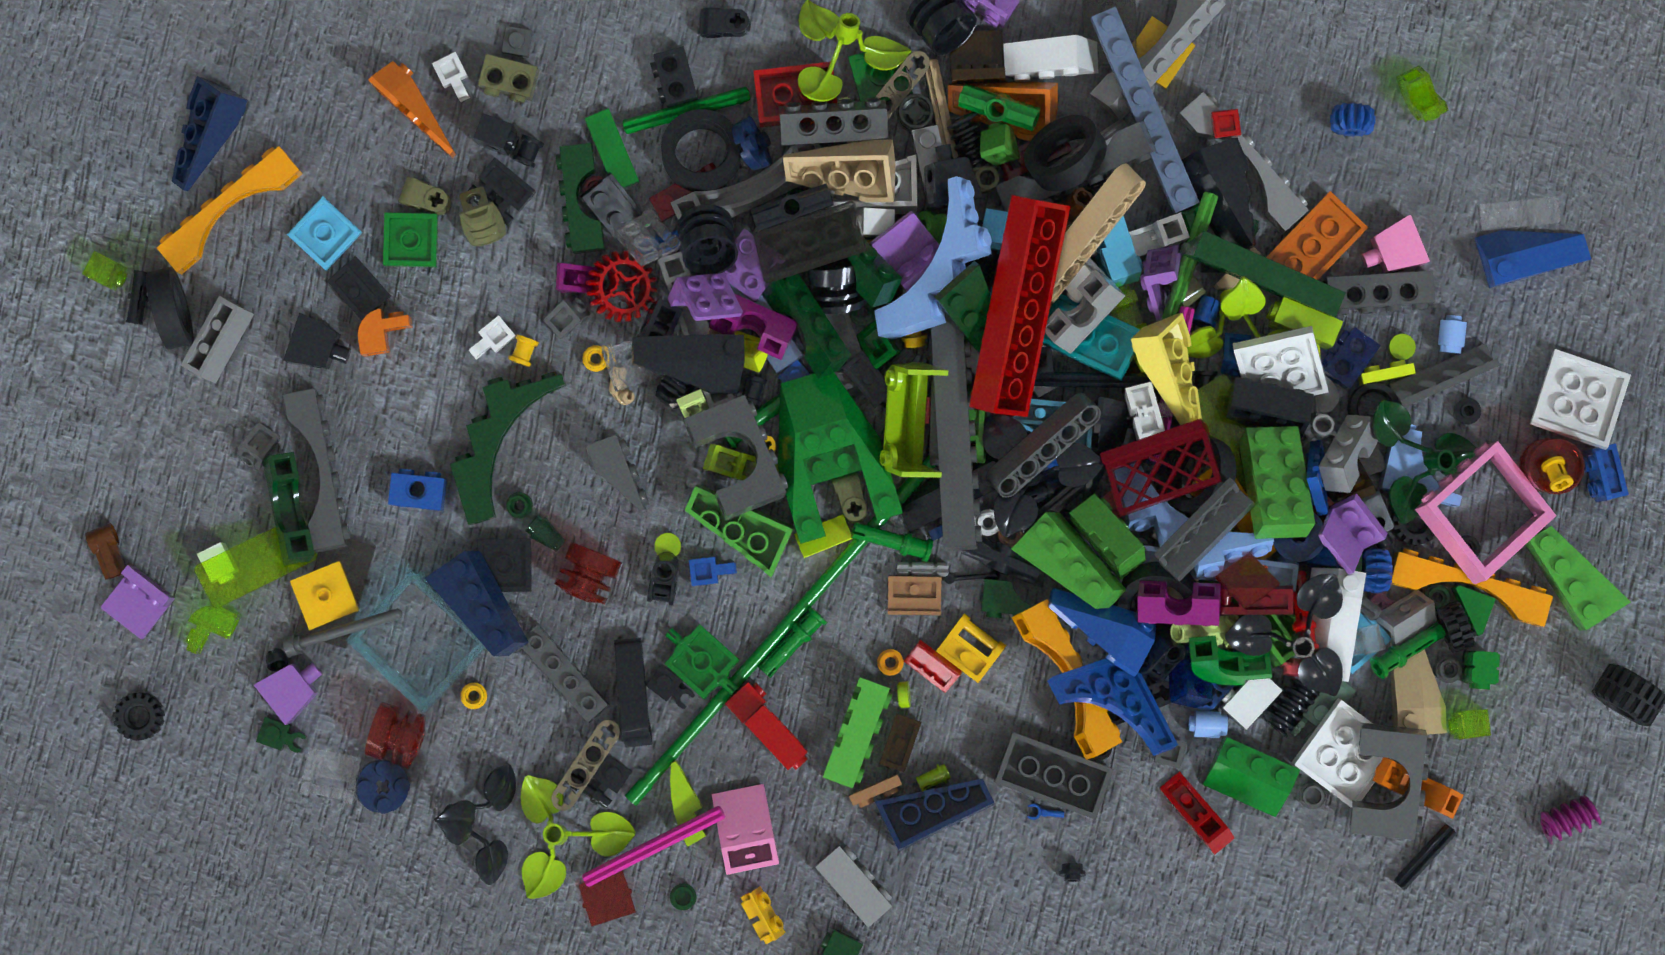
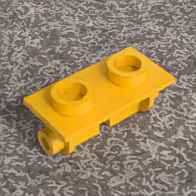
M761 886L740 897L742 900L740 904L749 920L756 916L760 919L752 924L760 941L763 940L765 944H768L786 933L783 929L784 926L781 918L775 914L771 906V900L768 894L763 892Z

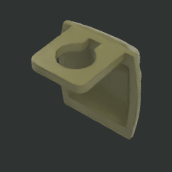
M481 186L459 195L463 212L459 213L461 226L472 246L488 245L506 235L503 217L494 202H488L484 187ZM475 195L481 196L478 206L473 207L472 204L467 203L470 197Z

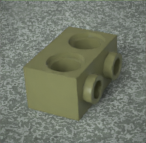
M486 54L478 85L481 89H484L483 93L489 96L499 97V94L510 96L509 100L517 103H524L525 100L532 101L539 69L537 66ZM494 71L502 73V79L498 83H491L489 81V75ZM520 77L528 79V85L524 89H516L514 87L515 81Z

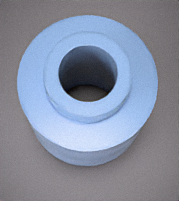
M1446 315V320H1440L1438 337L1440 352L1461 354V349L1465 346L1467 322L1462 321V316Z
M1195 710L1194 716L1189 715L1188 730L1193 732L1194 737L1220 738V736L1227 735V715L1221 714L1219 711Z

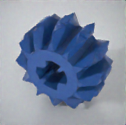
M1362 103L1336 105L1332 109V115H1330L1331 130L1337 135L1362 137L1363 135H1369L1374 131L1376 116H1374L1375 110L1369 105H1362Z
M1373 548L1363 551L1362 572L1366 573L1365 592L1381 593L1390 589L1393 565L1392 557L1388 550Z

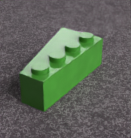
M697 484L685 511L772 578L795 526L756 509L725 521L715 498L716 491Z
M1045 512L1011 548L1095 609L1110 608L1127 590L1060 512Z
M1552 526L1544 527L1525 544L1579 631L1588 630L1631 603L1625 595Z
M859 677L823 778L853 788L855 783L860 785L865 771L861 768L864 758L868 760L874 747V744L870 743L873 733L878 735L883 719L879 718L883 708L888 709L892 694L888 693L889 687Z

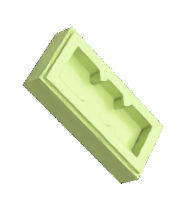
M701 389L676 399L684 418L709 409Z

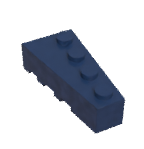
M465 550L425 577L426 581L493 656H509L529 643L480 551Z
M983 778L875 801L899 851L995 805Z

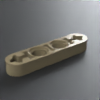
M922 51L912 52L876 95L875 98L887 97L892 101V108L887 112V120L928 70L930 60L926 53ZM921 56L924 59L922 64L925 67L924 69L917 68L913 75L917 76V78L913 80L902 69L906 67L909 71L913 66L911 59L913 57L918 59ZM899 76L905 77L909 82V87L905 91H898L894 88V80ZM861 114L857 120V123H861V121L863 119L866 120L867 117Z
M604 720L596 727L552 794V804L556 809L566 811L575 805L620 737L621 729L616 721ZM611 724L614 726L613 732L616 734L614 737L609 736L604 743L609 744L608 748L605 749L602 744L593 741V739L597 736L600 740L604 735V731L601 730L602 727H608ZM591 746H596L601 751V757L596 762L590 761L586 756V751ZM580 768L585 771L586 780L583 783L577 784L572 781L571 774L574 769ZM567 781L572 787L579 789L577 794L573 790L568 796L569 800H571L570 804L564 803L560 805L558 803L560 799L557 797V794H564L568 787L563 784Z

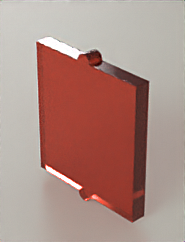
M1250 552L1215 577L1228 591V595L1233 596L1245 610L1280 584L1267 570L1268 567L1262 565Z
M623 870L590 887L586 886L585 883L579 884L584 901L582 907L586 908L591 927L636 913L631 897L632 889L628 887Z

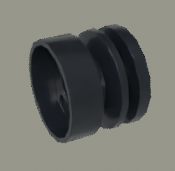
M914 0L906 12L907 23L915 30L918 36H922L926 45L937 55L948 54L959 48L971 36L977 22L973 12L960 0Z
M714 204L695 206L683 213L678 220L677 231L685 267L698 275L723 273L730 269L738 258V247L730 213L723 207Z
M844 254L820 257L807 264L809 283L816 286L810 292L825 314L847 313L858 310L867 304V301L856 291V274L851 262Z

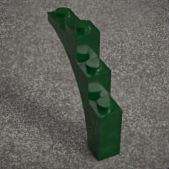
M556 371L541 375L542 380L533 383L531 379L516 383L517 388L512 389L511 382L508 379L503 381V377H498L487 381L488 385L482 387L491 418L487 419L486 415L471 419L472 424L466 425L475 456L471 457L470 453L455 457L456 462L450 463L468 525H475L496 518L492 499V476L496 456L503 439L516 419L530 405L545 395L567 386L562 374L557 375Z

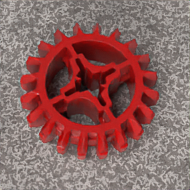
M617 251L611 252V258L608 255L602 256L603 263L599 261L594 262V266L598 271L589 270L588 272L590 276L594 277V280L586 281V285L593 286V290L586 292L587 296H595V299L590 301V305L599 304L596 310L598 314H602L606 310L605 319L610 320L614 315L615 322H621L622 318L626 322H630L632 315L635 318H640V310L644 312L649 310L645 302L654 303L655 301L653 297L649 296V293L657 292V288H650V283L656 282L657 279L655 277L649 278L648 274L652 273V267L644 269L647 262L645 259H641L637 263L638 254L636 253L632 254L629 258L628 251H622L621 255ZM618 264L625 265L636 274L626 277L615 266ZM607 272H609L607 276L609 277L610 284L603 292V280ZM618 282H628L625 284L626 288H623L625 291H615L618 289L617 285H620ZM637 283H640L639 295L636 301H634L633 289ZM618 296L628 307L624 309L617 308L607 299Z

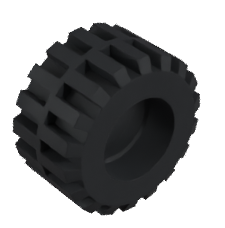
M1608 664L1592 690V693L1600 702L1642 726H1651L1665 704V694L1662 690L1640 675L1617 664Z

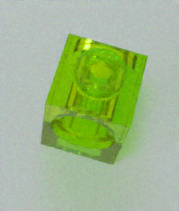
M94 251L82 275L116 291L117 287L121 288L125 283L128 275L125 272L128 268Z
M1488 709L1452 712V718L1448 719L1449 732L1451 735L1454 734V739L1461 740L1491 736Z

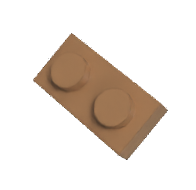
M895 774L850 794L849 798L853 806L858 804L862 808L875 802L873 797L883 793L884 797L898 792V786L902 785L898 774Z

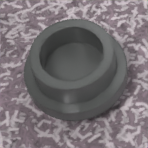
M1307 783L1299 791L1300 803L1305 808L1317 809L1325 802V790L1317 783Z

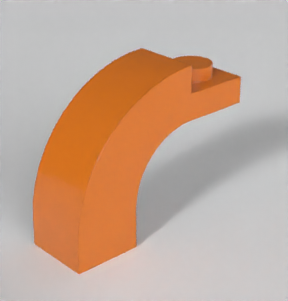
M1383 757L1381 763L1376 768L1372 781L1402 796L1409 784V774L1403 765ZM1427 778V781L1422 780L1421 790H1425L1424 807L1453 819L1464 795Z

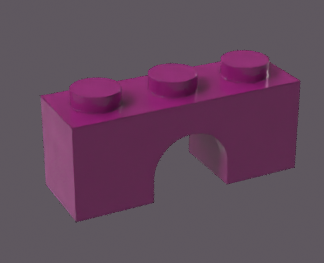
M737 294L735 296L743 311L740 317L711 319L708 328L722 334L735 335L739 329L743 328L755 331L760 337L757 350L782 360L798 325L795 320Z
M1139 581L1138 622L1219 626L1221 584L1194 583L1193 593L1190 597L1176 599L1168 594L1167 582Z

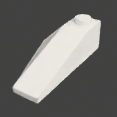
M1312 568L1310 578L1320 574H1335L1338 577L1343 594V603L1340 611L1328 619H1320L1313 614L1312 620L1317 624V628L1314 629L1316 644H1319L1320 648L1327 647L1337 653L1342 663V681L1349 682L1366 573L1354 571V573L1348 574L1345 569Z

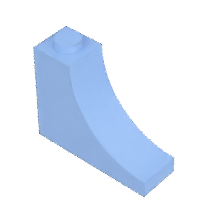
M1411 424L1409 432L1403 437L1421 445L1422 432L1415 430L1416 426ZM1399 440L1394 446L1387 447L1384 460L1385 469L1381 473L1378 489L1390 491L1391 485L1399 477L1408 476L1413 480L1416 475L1428 471L1423 462L1422 450L1403 444ZM1432 475L1418 481V483L1426 486L1427 492L1431 490L1436 491L1440 487ZM1452 492L1440 504L1459 507L1462 496Z

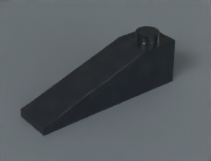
M1098 397L1095 400V404L1101 411V416L1092 428L1091 450L1098 456H1100V453L1116 448L1124 433L1125 426L1131 424L1132 417L1129 415L1126 402L1105 397ZM1103 465L1094 479L1085 484L1082 503L1095 493L1106 470L1105 465Z
M987 452L985 463H972L973 473H978L979 489H974V499H979L995 491L987 481V473L996 462ZM930 477L901 506L903 512L901 515L910 532L942 517L940 478Z

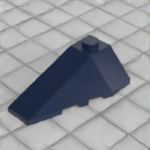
M199 76L196 77L187 101L186 109L190 110L188 125L183 124L181 133L184 134L185 140L183 147L177 152L172 177L174 184L184 191H189L238 126L241 117L245 113L247 99L235 91Z

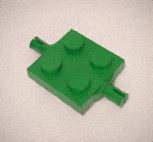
M699 624L690 635L684 638L674 628H671L669 632L676 639L670 633H666L665 637L672 641L676 647L672 656L664 664L705 700L719 686H722L731 696L735 694L728 685L735 691L739 687L728 676L740 659Z

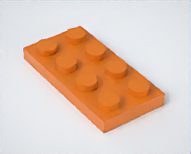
M1330 191L1266 258L1318 280L1369 227Z

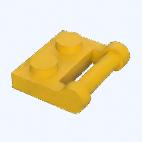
M964 613L937 648L936 652L979 683L1007 645L1001 640L999 642L972 623L970 617ZM964 629L991 649L990 655L987 657L958 634L961 630Z

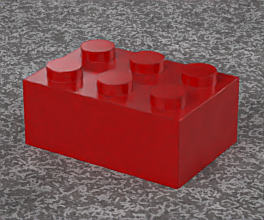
M830 62L753 70L760 128L780 125L779 106H785L789 102H798L801 105H809L814 102V100L807 98L801 92L798 86L799 74L808 67H819L827 72ZM837 97L826 102L837 103ZM831 116L827 120L839 119V117ZM806 117L800 123L812 122L814 120Z

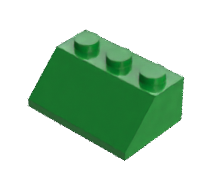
M1223 736L1202 785L1276 817L1290 795L1300 769Z

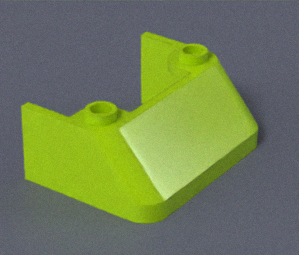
M911 362L891 365L890 369L886 371L887 401L884 448L880 453V463L886 471L900 477L942 478V472L922 465L928 375L948 376L949 370L923 362Z

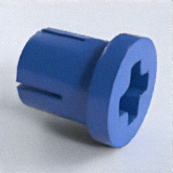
M1201 296L1192 323L1199 327L1211 326L1215 329V318L1221 302L1209 296Z

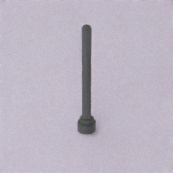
M393 609L307 636L288 635L283 638V648L289 657L301 654L307 646L400 619L402 611L400 609Z

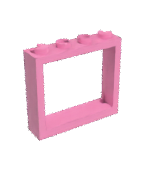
M1498 441L1491 444L1485 442L1473 451L1475 455L1471 459L1466 458L1455 467L1458 470L1453 475L1448 474L1438 482L1440 487L1436 491L1431 490L1427 492L1421 499L1422 503L1415 509L1473 584L1490 578L1557 516ZM1490 459L1529 508L1533 516L1481 563L1437 506Z

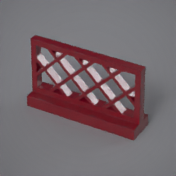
M1201 418L1100 453L1102 463L1106 466L1121 517L1222 482L1210 442L1208 426ZM1203 440L1205 449L1200 458L1189 453L1194 442ZM1174 449L1182 453L1175 467L1163 461L1168 451ZM1207 455H1208L1209 462L1205 461V458L1207 457ZM1186 456L1198 461L1191 474L1180 469ZM1148 458L1156 461L1150 475L1138 470L1142 461ZM1161 464L1173 469L1166 483L1154 478ZM1202 464L1211 467L1214 477L1203 481L1197 478L1196 475ZM1122 467L1131 470L1124 484L1116 480L1114 470ZM1177 472L1189 477L1186 485L1180 489L1170 486ZM1136 473L1148 478L1141 492L1129 487ZM1152 481L1164 486L1160 495L1154 498L1145 495ZM1127 489L1138 494L1134 505L1124 508L1122 499Z

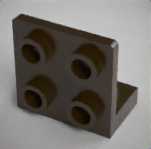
M1001 30L973 31L965 43L950 52L951 84L1003 83L1005 81Z

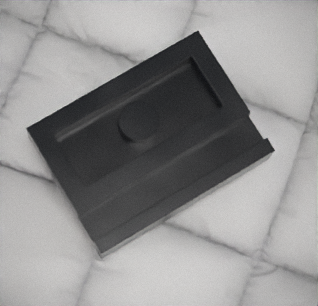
M610 172L580 195L613 237H616L632 224L638 216L643 215V212Z
M356 256L327 280L330 286L361 321L367 314L378 309L382 303L391 297L388 291Z

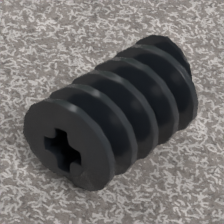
M970 112L950 119L953 123L947 127V130H956V133L950 139L959 140L960 142L954 147V150L963 151L957 158L968 157L972 168L989 163L981 158L979 139L981 138L982 131H975V129L981 123L980 121H972L977 115L976 112Z
M1293 677L1290 679V682L1294 688L1285 686L1283 690L1287 696L1281 694L1277 696L1280 705L1273 702L1270 704L1274 713L1268 711L1263 713L1267 723L1286 738L1288 735L1284 730L1285 727L1292 730L1295 728L1291 720L1301 721L1297 712H1308L1304 703L1313 705L1315 702L1311 695L1320 696L1316 691L1303 685L1299 679Z

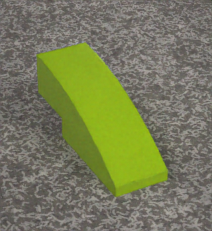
M710 444L703 469L743 481L754 471L756 458L749 454ZM776 464L775 467L777 469L778 474H780L778 470V464Z
M675 761L671 764L670 787L674 815L679 826L697 817L694 812L701 809L703 805L678 761ZM703 829L685 838L684 841L688 847L706 837L707 834Z

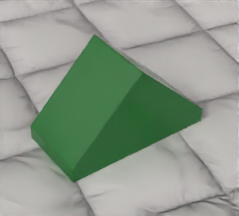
M876 320L856 335L875 369L882 368L901 352L892 339L878 336Z
M1461 585L1452 587L1451 590L1456 600L1461 604L1465 615L1468 617V623L1471 625L1470 629L1473 632V636L1482 635L1496 599Z

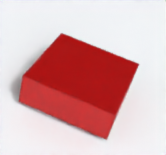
M1238 109L1211 112L1214 139L1241 136Z

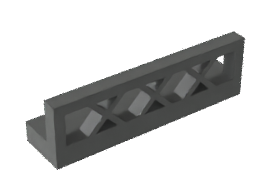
M1486 343L1392 383L1388 387L1393 389L1397 395L1399 404L1406 407L1500 366L1498 358L1493 360Z
M1229 478L1154 553V556L1160 565L1180 582L1255 506L1254 502L1240 491L1235 481Z

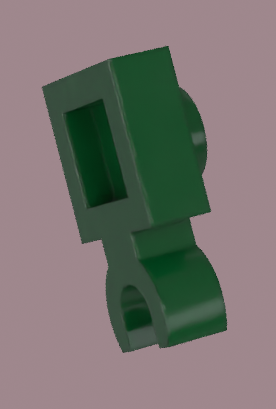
M265 717L256 742L280 751L283 750L286 744L291 751L299 753L303 749L296 747L294 741L297 737L306 739L307 735L302 732L291 734L289 733L291 725H285L281 721Z

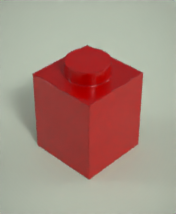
M748 682L725 705L744 723L766 702L763 697L767 693L757 683L751 685Z

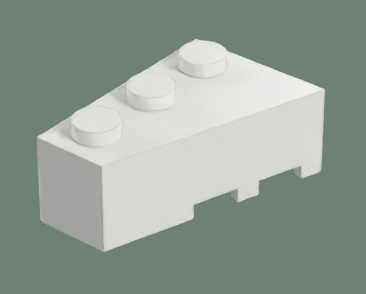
M1079 35L1003 44L1005 75L1014 78L1015 82H1027L1033 77L1052 79L1055 76L1098 74L1097 42Z

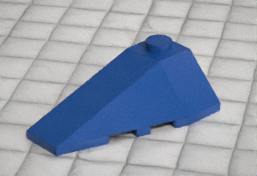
M1500 230L1474 238L1489 288L1591 260L1584 234Z
M1055 588L1050 591L1048 607L1072 628H1080L1088 637L1086 641L1092 646L1097 643L1108 653L1106 658L1111 663L1134 677L1138 674L1155 641V624L1138 622V613L1114 605L1110 608L1095 609L1075 594Z

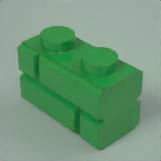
M1463 652V665H1465V668H1462V681L1469 683V688L1490 690V684L1496 685L1498 683L1499 670H1497V667L1500 665V654L1498 652Z

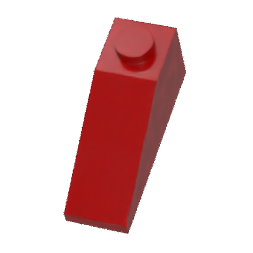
M1180 771L1159 788L1214 855L1235 839L1228 826Z

